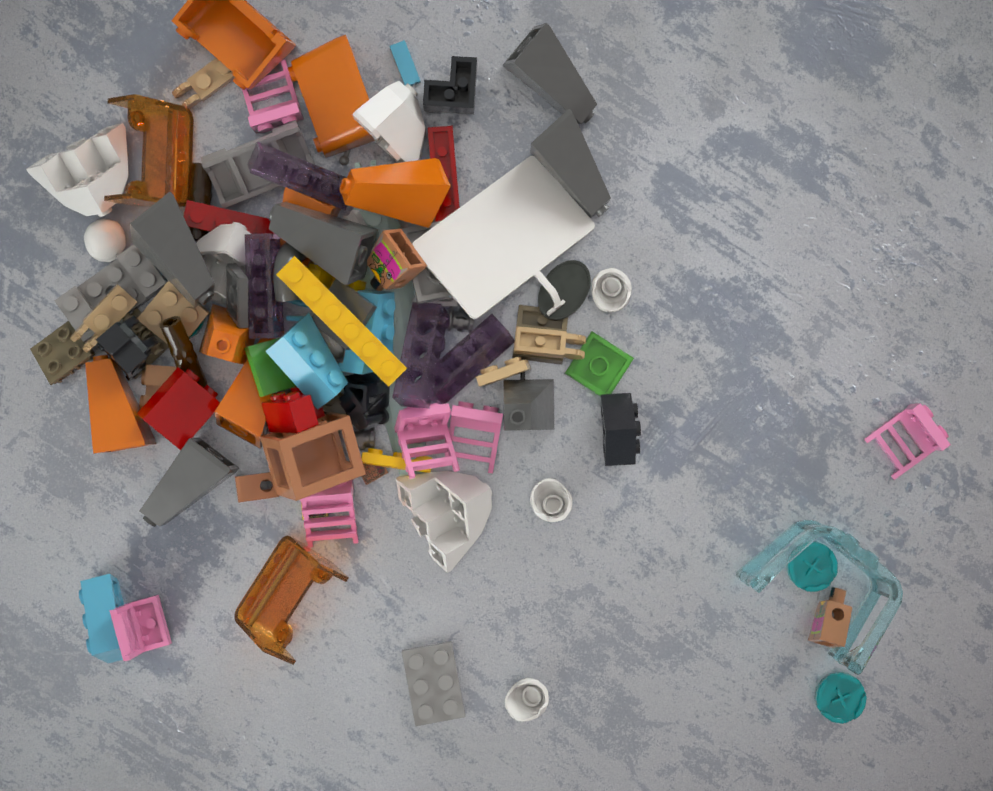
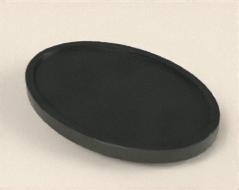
M569 260L560 263L548 273L545 278L556 289L560 301L564 300L565 304L548 316L546 313L553 308L554 302L549 292L541 285L538 294L540 312L547 319L555 321L571 316L581 307L588 295L591 284L590 272L585 264L577 260Z

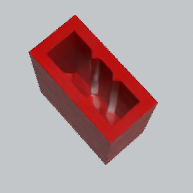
M177 367L137 414L173 445L182 450L189 438H193L214 414L220 402L216 399L218 393L208 385L204 388L197 383L200 378L190 369L184 372Z

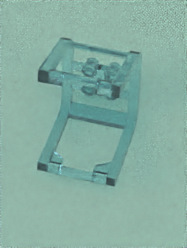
M813 520L795 522L736 572V577L745 585L760 593L787 564L818 537H822L869 578L870 590L849 623L845 647L831 648L828 652V655L839 664L859 675L863 672L902 603L903 591L901 584L892 572L878 562L880 559L868 549L865 550L858 545L860 542L851 534H846L834 526L822 525ZM806 531V532L803 533L798 539H796L792 544H790L786 549H784L779 555H777L773 560H771L777 553H779L785 546H787V545H788L794 538H796L801 532ZM880 596L889 598L859 646L849 652Z

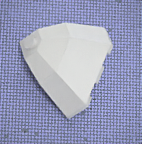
M400 81L386 86L352 114L354 119L374 138L375 142L395 163L420 160L426 136L424 120L419 102L416 99L418 93L411 85L407 83L404 86Z
M123 123L99 130L98 133L87 140L85 138L68 145L67 151L51 153L26 170L64 206L85 216L98 214L99 217L107 215L113 210L112 206L120 201L129 176L126 127Z
M233 222L232 224L219 225L200 238L196 245L215 283L214 296L211 301L226 306L227 263H236L248 277V314L269 315L271 310L268 264L255 236L249 233L244 225Z
M448 470L415 474L413 479H409V475L397 477L398 497L402 505L412 511L415 518L411 519L419 536L425 535L429 543L428 552L432 560L447 573L452 571L483 532L492 510L491 488L475 476Z

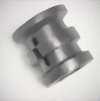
M451 306L448 317V331L456 328L460 332L464 329L468 330V333H472L474 319L464 309L454 311V308Z
M374 427L370 428V430L354 431L360 451H365V448H376Z

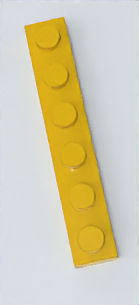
M295 256L276 274L388 387L407 369Z

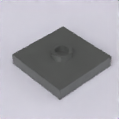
M227 263L226 312L237 327L248 328V277L236 263Z
M335 279L329 291L366 326L377 306L350 286ZM315 313L312 315V319L318 329L344 349L350 350Z

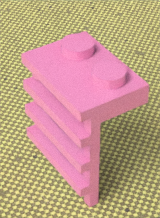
M286 60L281 61L283 71L267 75L255 87L286 78L288 85L253 96H249L248 88L242 89L250 115L248 117L249 124L256 134L271 131L273 128L294 120L298 122L304 119ZM289 92L291 94L292 100L255 111L253 109V103Z
M459 401L458 406L452 405L449 427L451 441L490 447L492 451L490 458L455 452L456 457L489 463L488 473L493 474L503 414L498 413L499 408L484 405L483 410L473 409V403ZM455 426L495 433L493 443L453 436ZM445 452V457H449L448 452Z
M433 403L426 407H407L399 410L394 429L398 435V444L402 449V458L405 460V469L408 472L409 479L415 478L414 471L451 465L454 472L460 470L447 427L451 414L449 403ZM445 439L444 444L410 449L407 447V444ZM449 453V457L411 462L413 457Z
M921 403L908 405L907 408L897 413L892 419L886 421L881 427L864 438L866 443L875 439L898 470L891 475L893 480L897 479L935 450L943 451L951 445L947 440L949 437L942 426L935 424L932 420L934 415L926 405L922 406ZM896 422H900L922 452L917 457L913 455L892 426ZM885 430L888 431L910 461L903 466L881 437L880 434Z
M353 479L300 499L308 548L313 547V541L353 538V544L359 542L353 503ZM349 511V515L309 518L311 514ZM351 525V528L311 531V528Z
M159 595L126 603L110 610L123 661H129L145 651L172 644Z

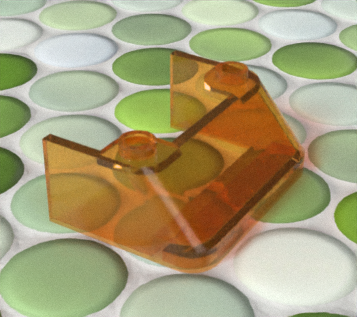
M137 94L108 98L107 104L128 108L127 117L130 126L136 131L143 132L141 181H131L127 184L125 194L104 196V201L131 206L151 207L167 193L171 192L178 206L185 207L186 201L189 200L188 193L190 189L194 119L190 109L182 105Z
M285 536L279 541L238 605L234 615L235 622L262 652L294 665L296 660L285 649L293 638L292 627L287 622L313 581L318 584H324L332 576H335L347 582L349 577L327 558L297 539Z

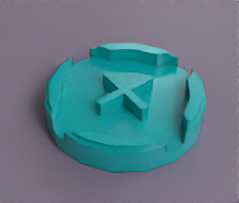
M806 541L798 544L790 552L786 571L790 580L798 588L807 592H818L831 585V582L838 573V562L833 551L826 545L817 541Z
M830 673L821 679L816 687V707L831 722L844 724L853 719L855 720L862 714L866 706L867 696L864 687L857 678L849 673Z

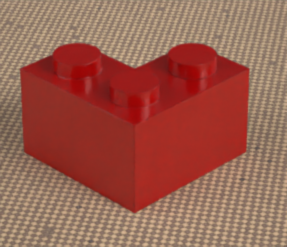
M297 386L292 387L291 392L286 394L285 392L274 393L270 395V400L261 403L269 432L299 433L319 425L317 419L325 416L323 407L317 410L313 405L311 395H304Z

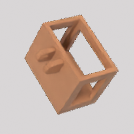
M327 412L324 413L325 416L317 419L319 425L302 432H271L260 436L277 495L297 501L366 474L349 415ZM338 430L342 431L350 461H346Z

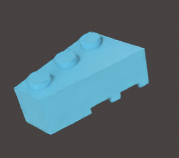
M374 289L357 291L377 306L365 327L393 353L395 292L377 291ZM351 349L345 351L343 363H338L343 372L361 375L373 372Z
M310 313L294 324L266 350V353L304 395H311L313 405L317 410L334 398L348 384Z
M106 574L80 581L79 599L85 609L82 620L84 627L88 629L89 638L86 639L88 652L108 664L123 660L110 610L124 605L118 579L111 574Z

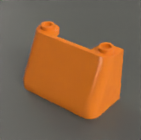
M187 0L171 20L177 26V33L186 40L190 37L197 40L231 70L235 77L232 81L243 90L246 88L252 90L296 47L293 41L246 0Z
M346 35L337 37L291 61L292 66L288 67L292 82L298 81L317 134L313 141L318 153L323 151L325 158L375 141L352 115L358 108L369 101V97Z

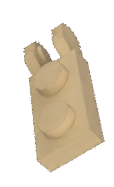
M215 58L189 77L187 82L176 87L172 94L175 98H179L192 88L197 94L186 99L181 105L186 111L199 102L207 100L235 77L231 70Z
M117 284L83 319V323L71 335L70 339L73 342L79 340L86 330L90 328L95 334L82 348L86 353L89 352L97 344L96 339L116 322H119L134 307L137 301Z
M517 326L513 353L582 360L585 357L584 351L565 348L566 343L583 345L586 343V337L570 334L567 331Z

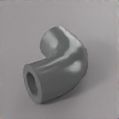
M287 242L277 252L273 270L275 300L281 302L294 301L300 298L276 274L294 256L301 263L307 258Z

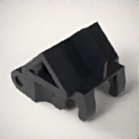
M135 316L128 318L122 324L116 322L96 339L101 352L105 351L126 374L128 381L133 380L146 367V360L150 356L151 348L159 343L154 336L141 340L132 331V328L140 322Z
M374 372L362 375L354 373L345 376L348 384L344 387V395L339 397V400L346 415L350 416L352 425L356 429L362 430L371 424L387 423L389 421V413L386 408L389 406L390 386L388 387Z

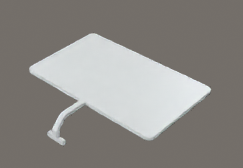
M530 156L416 239L412 245L429 270L472 319L481 317L533 276L536 277L552 297L554 306L546 313L550 316L564 305L565 301H560L556 289L540 271L593 231L595 224L535 156Z

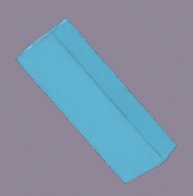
M405 40L391 45L390 49L404 85L408 83L413 86L421 83Z

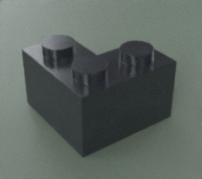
M452 56L450 81L424 80V111L474 115L477 57Z
M631 393L601 395L605 466L636 464V454H640V440L636 439V436H641L640 421H635V418H638V405L632 402Z

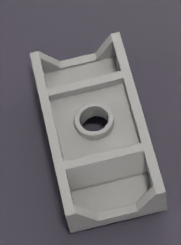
M296 120L272 129L273 133L228 151L223 148L201 157L202 166L214 185L222 208L317 172L315 163ZM256 161H263L267 164L265 170L261 172L255 171L252 166Z
M133 244L116 256L118 259L80 286H74L54 301L76 331L83 323V319L108 294V290L118 284L137 301L128 312L132 313L156 296L168 282L167 279ZM88 328L81 337L82 341L87 342L95 333Z

